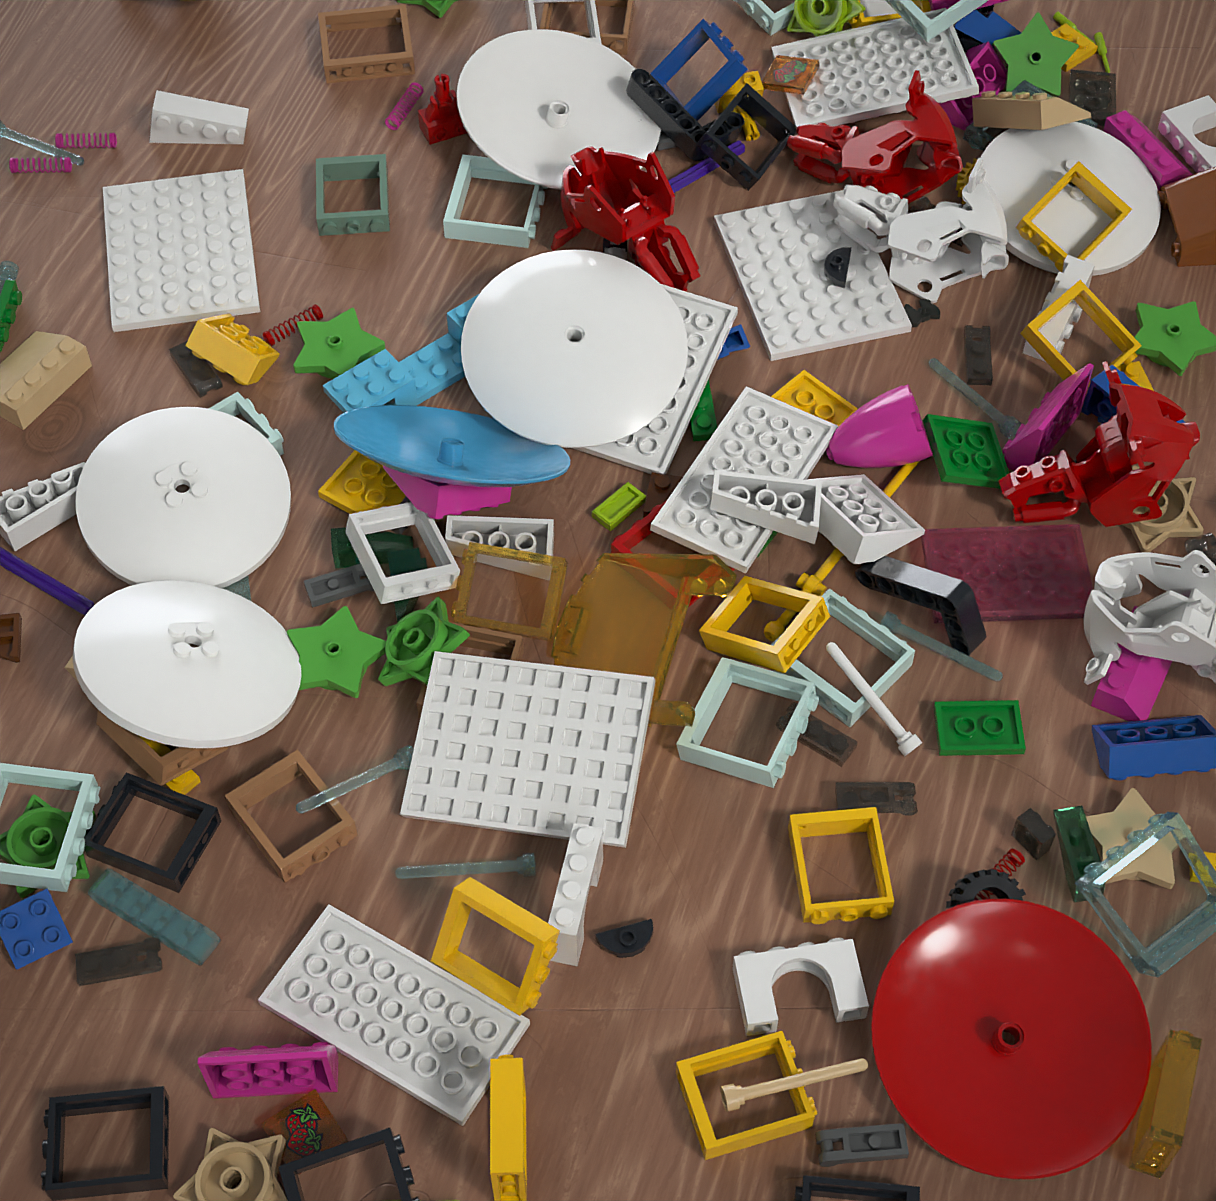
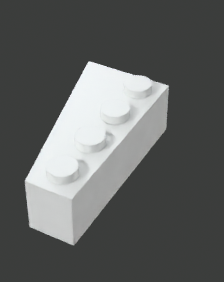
M156 91L152 109L150 143L243 144L249 109Z
M1067 255L1064 260L1063 270L1058 273L1052 291L1048 293L1042 310L1039 311L1038 315L1079 280L1089 288L1095 265ZM1074 300L1039 330L1060 354L1065 344L1063 342L1064 338L1069 339L1074 327L1072 323H1077L1083 309ZM1026 340L1023 353L1045 361Z
M85 462L51 474L49 479L43 481L36 479L28 482L29 486L16 491L9 489L2 492V496H0V535L14 551H17L76 515L77 485Z
M715 470L710 509L815 544L819 529L822 482Z
M447 515L445 542L452 555L552 581L554 519Z

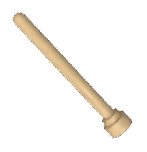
M860 1058L744 1088L734 1084L721 1086V1099L726 1112L740 1109V1105L745 1104V1100L865 1071L868 1068V1062Z

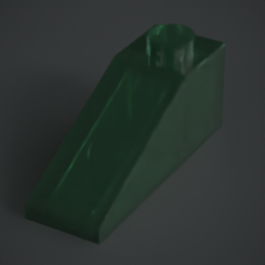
M346 527L331 528V547L335 569L361 564L346 534ZM386 531L365 534L379 564L415 561L413 536Z
M419 548L387 552L390 576L428 569L426 557L420 558ZM419 596L394 601L397 623L403 617L413 612Z
M1083 806L1053 810L1065 876L1073 902L1103 898L1106 878Z

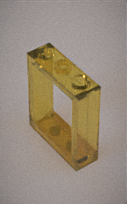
M469 542L468 549L465 548L462 554V564L465 565L463 575H459L456 589L460 591L458 602H453L451 617H454V622L553 642L568 566L567 560L562 557ZM478 554L552 566L541 628L466 615Z
M1170 1029L1151 1062L1149 1081L1142 1100L1129 1169L1161 1178L1182 1147L1202 1039L1194 1037L1190 1032L1184 1030L1177 1032Z

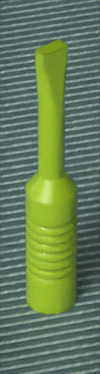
M1060 12L1054 14L1053 19L1060 25L1066 23L1092 41Z
M1097 32L1094 34V39L1098 46V54L1102 56L1106 75H1109L1111 71L1106 57L1105 41L1103 34Z

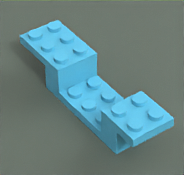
M479 294L446 313L448 333L400 362L384 349L324 384V393L343 413L357 408L381 406L384 404L417 406L464 378L465 373L461 357L462 332L469 310Z

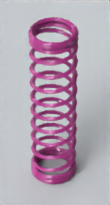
M413 82L410 84L407 91L386 118L385 124L391 130H397L400 127L404 118H406L409 111L416 104V101L423 94L424 89L419 83ZM388 119H390L394 124H396L397 127L392 126L389 123Z
M56 133L55 144L58 149L62 147L66 148L67 146L69 148H72L73 146L75 148H77L78 146L80 148H83L84 146L86 148H88L89 146L91 148H94L95 146L97 148H99L100 146L102 148H105L106 146L108 148H116L117 137L115 133H110V146H108L107 133H105V145L103 146L101 142L102 136L101 133H99L100 143L99 146H97L96 134L94 133V145L92 147L90 143V133H88L89 143L86 147L85 134L83 133V145L81 147L79 143V133H77L78 143L75 147L74 134L72 133V145L70 147L68 144V133H66V146L64 147L63 134Z
M11 157L9 160V168L11 173H17V171L19 173H21L22 171L27 173L28 170L31 173L33 171L38 173L39 170L42 173L45 170L47 173H49L50 171L55 173L56 170L59 173L61 171H63L64 173H70L72 170V162L70 157L64 158L65 171L63 169L62 157L60 158V171L57 168L56 157L54 159V171L52 170L51 157H49V171H47L45 157L43 158V171L40 168L41 160L39 157L38 171H36L34 157L32 158V171H30L29 168L30 162L28 157L26 159L27 171L24 170L23 158H21V171H19L17 157Z

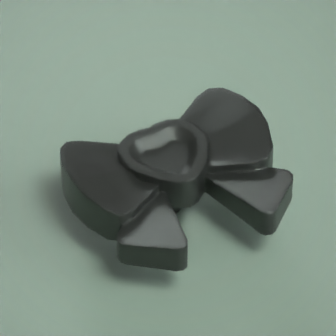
M920 299L919 304L921 308L918 310L909 304L904 306L913 328L917 327L921 322L930 319H940L941 313L939 308L932 304L930 300Z

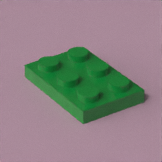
M1019 700L939 701L934 703L939 756L1016 755L1025 753L1026 747Z

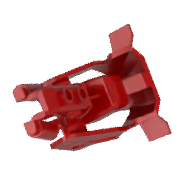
M915 70L908 88L909 100L905 105L907 113L914 117L913 121H891L861 135L856 126L852 128L847 125L829 126L826 123L801 125L796 129L797 135H791L787 141L789 148L799 153L793 160L794 165L800 171L829 184L832 182L836 184L842 183L850 176L853 185L862 187L873 186L878 192L884 194L895 193L900 199H903L904 197L902 196L922 186V189L905 198L908 199V204L943 185L955 174L960 173L963 167L952 124L940 104L930 95L924 93L925 83L921 81L919 70ZM915 141L923 142L917 150V156L928 169L903 168L912 144ZM814 158L822 160V158H825L831 161L833 164L842 162V168L836 171L835 167H832Z
M589 146L571 155L570 157L578 171L575 167L569 165L563 171L561 184L562 210L568 228L561 229L554 234L551 245L552 251L562 247L569 240L578 236L584 228L617 245L629 239V254L633 260L635 259L636 266L650 274L660 284L687 292L688 283L700 277L698 271L700 268L685 235H682L677 227L665 225L664 219L674 213L675 194L656 154L651 152L647 155V159L644 160L628 154L604 151L603 147L597 150ZM639 166L645 167L646 171L640 169ZM668 238L671 241L670 244L683 272L677 271L670 258V251L664 245V243L668 242Z
M1105 361L1102 364L1109 380V398L1111 404L1117 407V415L1096 428L1095 436L1076 456V463H1074L1065 450L1059 451L1060 454L1046 456L1035 464L1020 466L1014 472L999 480L1004 498L1011 500L1014 506L1013 517L1015 522L1022 521L1023 524L1064 520L1065 517L1074 515L1079 510L1082 502L1088 503L1091 514L1105 527L1160 518L1163 513L1157 503L1177 475L1185 460L1190 459L1189 453L1192 447L1200 441V432L1196 422L1177 423L1186 415V412L1180 406L1153 390L1122 384L1117 370H1111L1108 362ZM1144 462H1153L1150 465H1144ZM1138 463L1140 468L1133 470L1132 465ZM1157 481H1162L1153 495L1148 496ZM1064 490L1065 496L1069 497V500L1065 503L1058 501L1026 505L1029 497ZM1140 506L1149 508V510L1143 514H1136L1133 512L1135 508Z

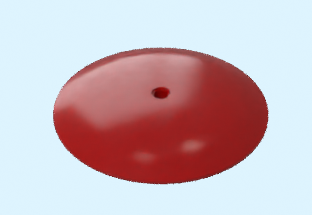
M1015 899L977 900L942 911L916 928L900 944L890 958L876 990L871 1022L872 1046L881 1081L891 1102L908 1126L926 1144L944 1157L970 1170L993 1177L1015 1180L1047 1178L1072 1171L1095 1159L1117 1141L1135 1117L1144 1098L1150 1075L1152 1043L1149 1021L1139 990L1130 973L1111 948L1090 929L1062 912L1044 905ZM1002 1032L1012 1034L1015 1038V1045L1005 1043L1002 1039Z

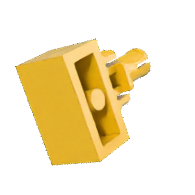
M759 72L744 73L715 103L717 113L723 112L746 83L763 97L764 88ZM737 105L732 112L739 113L744 118L743 130L746 140L751 141L750 135H752L753 141L758 139L760 133L758 132L755 120Z

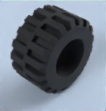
M995 869L980 870L965 875L963 879H959L955 883L956 887L951 889L948 894L951 896V899L946 902V908L972 902L977 893L982 890L992 892L998 899L1022 901V896L1026 895L1024 889H1018L1017 885L1019 882L1015 878H1008L1009 874L1005 872L999 873Z

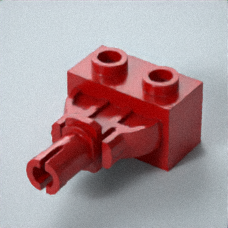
M440 74L441 82L439 75L435 76V99L433 96H430V104L427 108L418 110L419 127L429 145L468 133L459 115L457 94L455 90H450V79L446 74Z

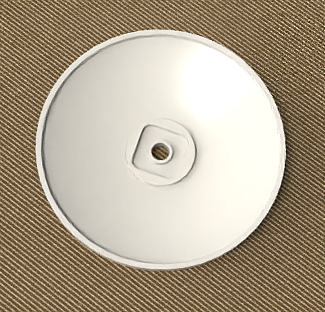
M1071 122L1044 130L1009 128L997 136L987 146L981 156L983 159L982 169L986 170L983 180L995 192L1005 216L1007 228L1006 249L1033 266L1057 274L1060 272L1055 267L1054 262L1048 257L1041 255L1032 242L1024 239L1019 234L1016 226L1078 161L1132 209L1127 217L1084 260L1095 265L1092 276L1116 271L1136 260L1148 247L1156 233L1160 221L1161 203L1158 189L1151 173L1130 148L1097 128L1078 122ZM1068 184L1032 222L1064 252L1077 258L1113 219L1079 188Z
M176 407L157 410L134 418L118 427L99 443L91 453L80 474L76 491V514L82 536L89 550L110 573L132 586L152 581L176 580L198 582L224 588L238 582L261 566L273 553L284 535L291 510V492L287 470L280 455L269 440L257 429L237 417L224 412L199 407ZM182 484L190 487L184 493H179L175 490L177 486Z
M176 580L152 581L118 590L106 596L88 611L78 627L74 641V671L82 690L96 708L110 720L134 734L159 743L178 747H226L240 744L265 734L280 723L289 713L295 703L301 682L299 654L289 639L286 630L273 616L252 601L238 594L198 582ZM189 644H195L198 647H191Z

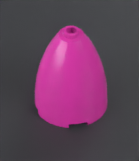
M908 384L891 389L857 409L835 430L826 448L830 461L834 459L836 464L858 468L895 467L918 462L933 456L919 409Z

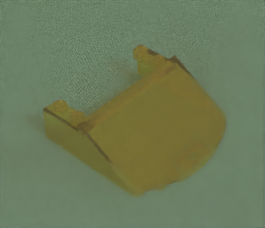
M603 553L596 560L599 564L589 575L586 573L580 580L583 582L576 595L571 594L562 612L551 652V657L554 658V665L654 677L656 681L647 727L651 728L652 724L692 727L695 718L693 706L684 701L660 700L691 596L725 597L730 594L737 575L714 554Z

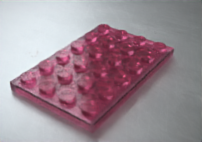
M1080 524L925 529L924 535L921 536L925 568L966 582L974 592L983 622L1084 618L1087 601L1093 587ZM932 610L934 623H944L941 613Z

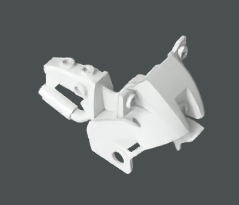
M978 158L969 176V182L962 190V198L966 202L963 207L962 204L943 201L938 203L934 209L908 214V199H900L895 193L884 194L878 192L873 186L862 187L859 185H846L844 197L837 196L834 200V208L839 213L835 218V224L839 226V230L867 250L881 253L891 248L892 258L889 279L892 283L917 297L930 300L932 304L938 301L943 288L979 275L985 278L990 271L1005 269L1008 265L1009 256L1006 254L1007 228L1005 216L995 192L983 180L986 170L982 169V158ZM867 227L872 229L878 236L886 235V237L880 240L877 239V235L868 230ZM961 237L971 253L966 254L948 246L950 242ZM960 270L962 272V274H959L947 280H940V278H943ZM923 281L929 282L932 285V289L929 292H921L917 287L918 284Z
M1194 550L1185 557L1151 552L1131 553L1108 558L1099 565L1095 577L1094 590L1089 595L1084 613L1085 636L1095 656L1086 666L1087 674L1084 683L1089 685L1105 677L1111 661H1116L1120 658L1121 648L1117 644L1119 643L1139 655L1191 665L1200 676L1210 678L1216 684V566L1203 552ZM1155 562L1180 565L1181 568L1159 565ZM1194 565H1203L1208 568L1209 572L1201 573L1194 568ZM1139 574L1146 577L1157 587L1167 591L1137 607L1133 613L1121 606V598L1140 594L1143 585Z

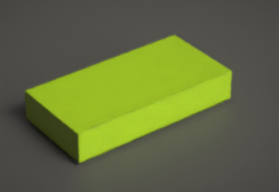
M627 482L592 511V518L609 531H612L646 502L647 496Z

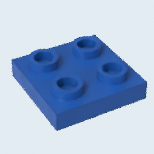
M48 888L0 910V936L16 970L73 943Z

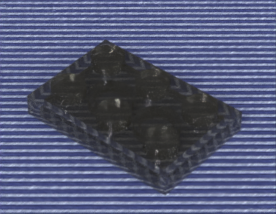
M1070 70L1069 103L1091 113V118L1075 122L1104 126L1106 118L1116 114V73Z

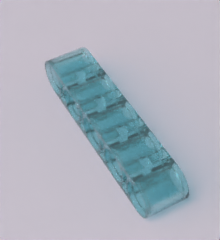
M105 869L87 891L88 895L96 903L197 965H203L221 942L220 938L212 930L112 869Z

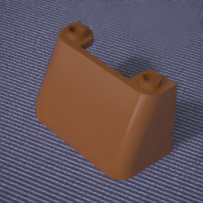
M1216 167L1164 185L1158 191L1161 209H1169L1177 237L1175 243L1171 245V255L1175 257L1178 267L1216 265Z

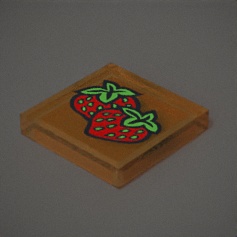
M777 55L761 81L764 90L804 95L820 67L819 60Z
M316 1089L261 1123L268 1137L282 1135L285 1138L286 1142L282 1155V1160L285 1164L348 1142V1138Z

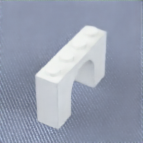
M1208 95L1163 111L1158 130L1185 159L1186 163L1196 173L1216 167V147L1208 146L1195 137L1197 133L1216 127V103Z
M578 823L573 824L548 924L560 930L556 941L558 944L556 948L558 949L550 961L578 966L584 942V916L590 885L597 887L603 864V828Z
M834 938L827 943L814 944L806 942L794 948L774 947L767 952L755 953L754 951H745L738 956H734L733 974L746 1036L777 1031L778 1016L772 986L779 977L792 971L812 973L824 982L830 994L836 1023L863 1019L867 1016L869 1004L853 939Z

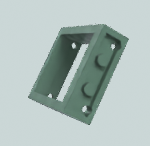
M386 154L316 158V219L319 236L390 231ZM380 178L381 210L325 213V181Z

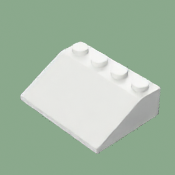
M864 474L805 479L822 482L818 531L853 564L875 562L924 535L925 529Z

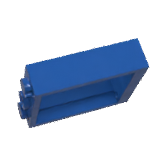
M702 19L650 73L696 121L748 70L743 63L745 60L736 49L734 51L731 49L734 46L733 43L726 36L722 37L720 35L723 31L714 22L709 24L705 19ZM711 39L727 58L728 62L683 106L666 83Z

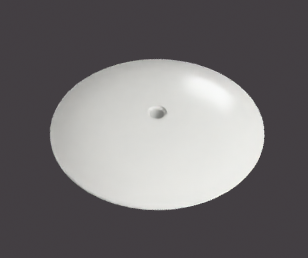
M538 29L518 31L500 36L483 45L470 57L460 74L457 85L459 115L466 131L477 147L493 162L511 174L548 188L561 190L563 171L569 165H572L578 171L570 156L586 147L592 146L597 150L603 147L604 151L628 154L646 160L649 153L655 152L661 129L626 93L631 73L635 68L608 47L591 39L568 32Z
M560 250L539 254L514 264L495 277L482 290L469 310L464 323L461 338V357L465 377L474 396L482 407L501 425L519 436L545 445L556 444L564 448H584L609 444L630 436L647 426L663 412L676 395L682 383L688 358V340L684 321L677 305L664 287L650 274L638 266L613 255L588 250Z

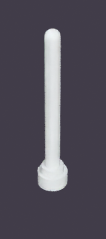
M833 642L828 643L826 646L827 652L897 737L898 740L896 742L899 744L897 748L901 753L906 756L922 743L916 734L912 735L910 731H905L839 647Z

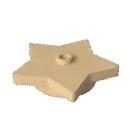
M1136 465L1133 466V470L1140 468ZM1195 477L1172 480L1157 502L1163 513L1160 518L1122 524L1131 529L1141 552H1151L1169 537L1202 536L1204 529L1189 505L1196 483ZM1157 481L1148 496L1153 495L1162 481ZM1140 506L1135 508L1133 512L1136 514L1146 513L1149 510V508Z
M1135 788L1130 789L1114 812L1080 818L1079 828L1098 849L1102 884L1123 879L1147 880L1164 888L1172 889L1175 883L1172 853L1188 835L1191 829L1189 825L1156 815Z
M211 1128L208 1133L204 1159L197 1173L175 1192L173 1198L176 1201H288L277 1178L278 1166L281 1164L285 1147V1138L282 1135H276L245 1143ZM241 1181L240 1185L234 1189L235 1184Z

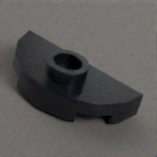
M842 247L833 250L827 255L824 262V274L834 281L835 286L845 288L852 247Z
M649 919L595 934V939L601 949L615 954L619 958L633 957L642 953L653 936V921Z

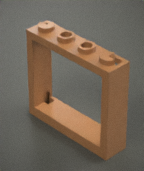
M595 0V6L626 8L623 34L600 33L602 45L619 55H627L635 0ZM584 1L544 2L540 29L550 30L554 3L584 5ZM563 31L590 38L588 32Z
M406 4L318 13L326 84L415 74ZM402 25L406 52L330 60L327 32ZM409 63V66L403 67V64ZM330 71H336V74H330Z

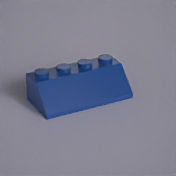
M1202 715L1092 725V734L1099 765L1109 779L1125 780L1131 776L1149 778L1155 776V774L1163 773L1179 775L1184 771L1208 772L1210 769L1216 768V730Z

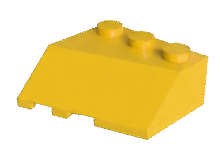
M230 313L198 320L185 346L191 349L192 354L196 357L207 359L213 363L212 366L218 371L227 372L232 375L234 381L241 385L258 382L280 355L261 338L250 336L248 334L250 329L245 325L235 324L233 322L235 317Z

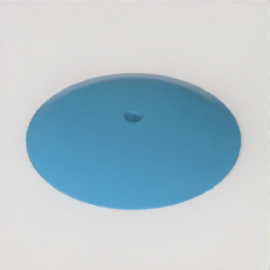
M381 405L347 411L339 415L334 421V432L337 437L365 457L393 470L441 483L473 487H516L557 478L567 472L570 467V457L559 445H545L534 442L510 431L494 418L468 412L426 406Z

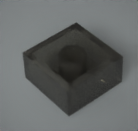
M1030 808L1017 817L1011 835L1035 860H1038L1050 851L1056 833L1050 825H1047L1037 812Z

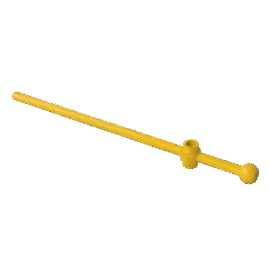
M919 461L903 465L884 488L883 492L888 497H891ZM835 548L814 575L809 576L804 572L798 579L796 586L803 592L822 596L827 587L821 582L844 554L838 548ZM786 609L777 621L767 623L764 628L765 637L769 641L774 642L784 633L785 626L797 612Z

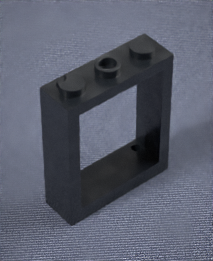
M746 83L696 145L749 191L787 145L788 138L791 135L794 136L796 126ZM737 105L778 140L777 144L755 171L714 136V133Z
M126 772L121 781L118 782V785H114L108 802L99 809L93 826L86 830L84 850L87 856L180 893L222 821L217 807ZM134 796L197 820L167 871L104 846Z
M164 1086L49 1097V1109H45L44 1126L46 1129L48 1128V1136L42 1143L43 1158L46 1159V1171L41 1172V1188L43 1191H46L52 1201L168 1189L169 1095ZM151 1108L150 1174L63 1182L65 1117Z
M390 1127L278 1166L287 1200L305 1201L298 1177L299 1173L385 1143L401 1201H420L419 1196L413 1198L410 1185L415 1184L410 1166H403L400 1155L406 1152L400 1134L394 1136Z
M803 1175L801 1186H795L794 1201H811V1196L855 1201H920V1187Z

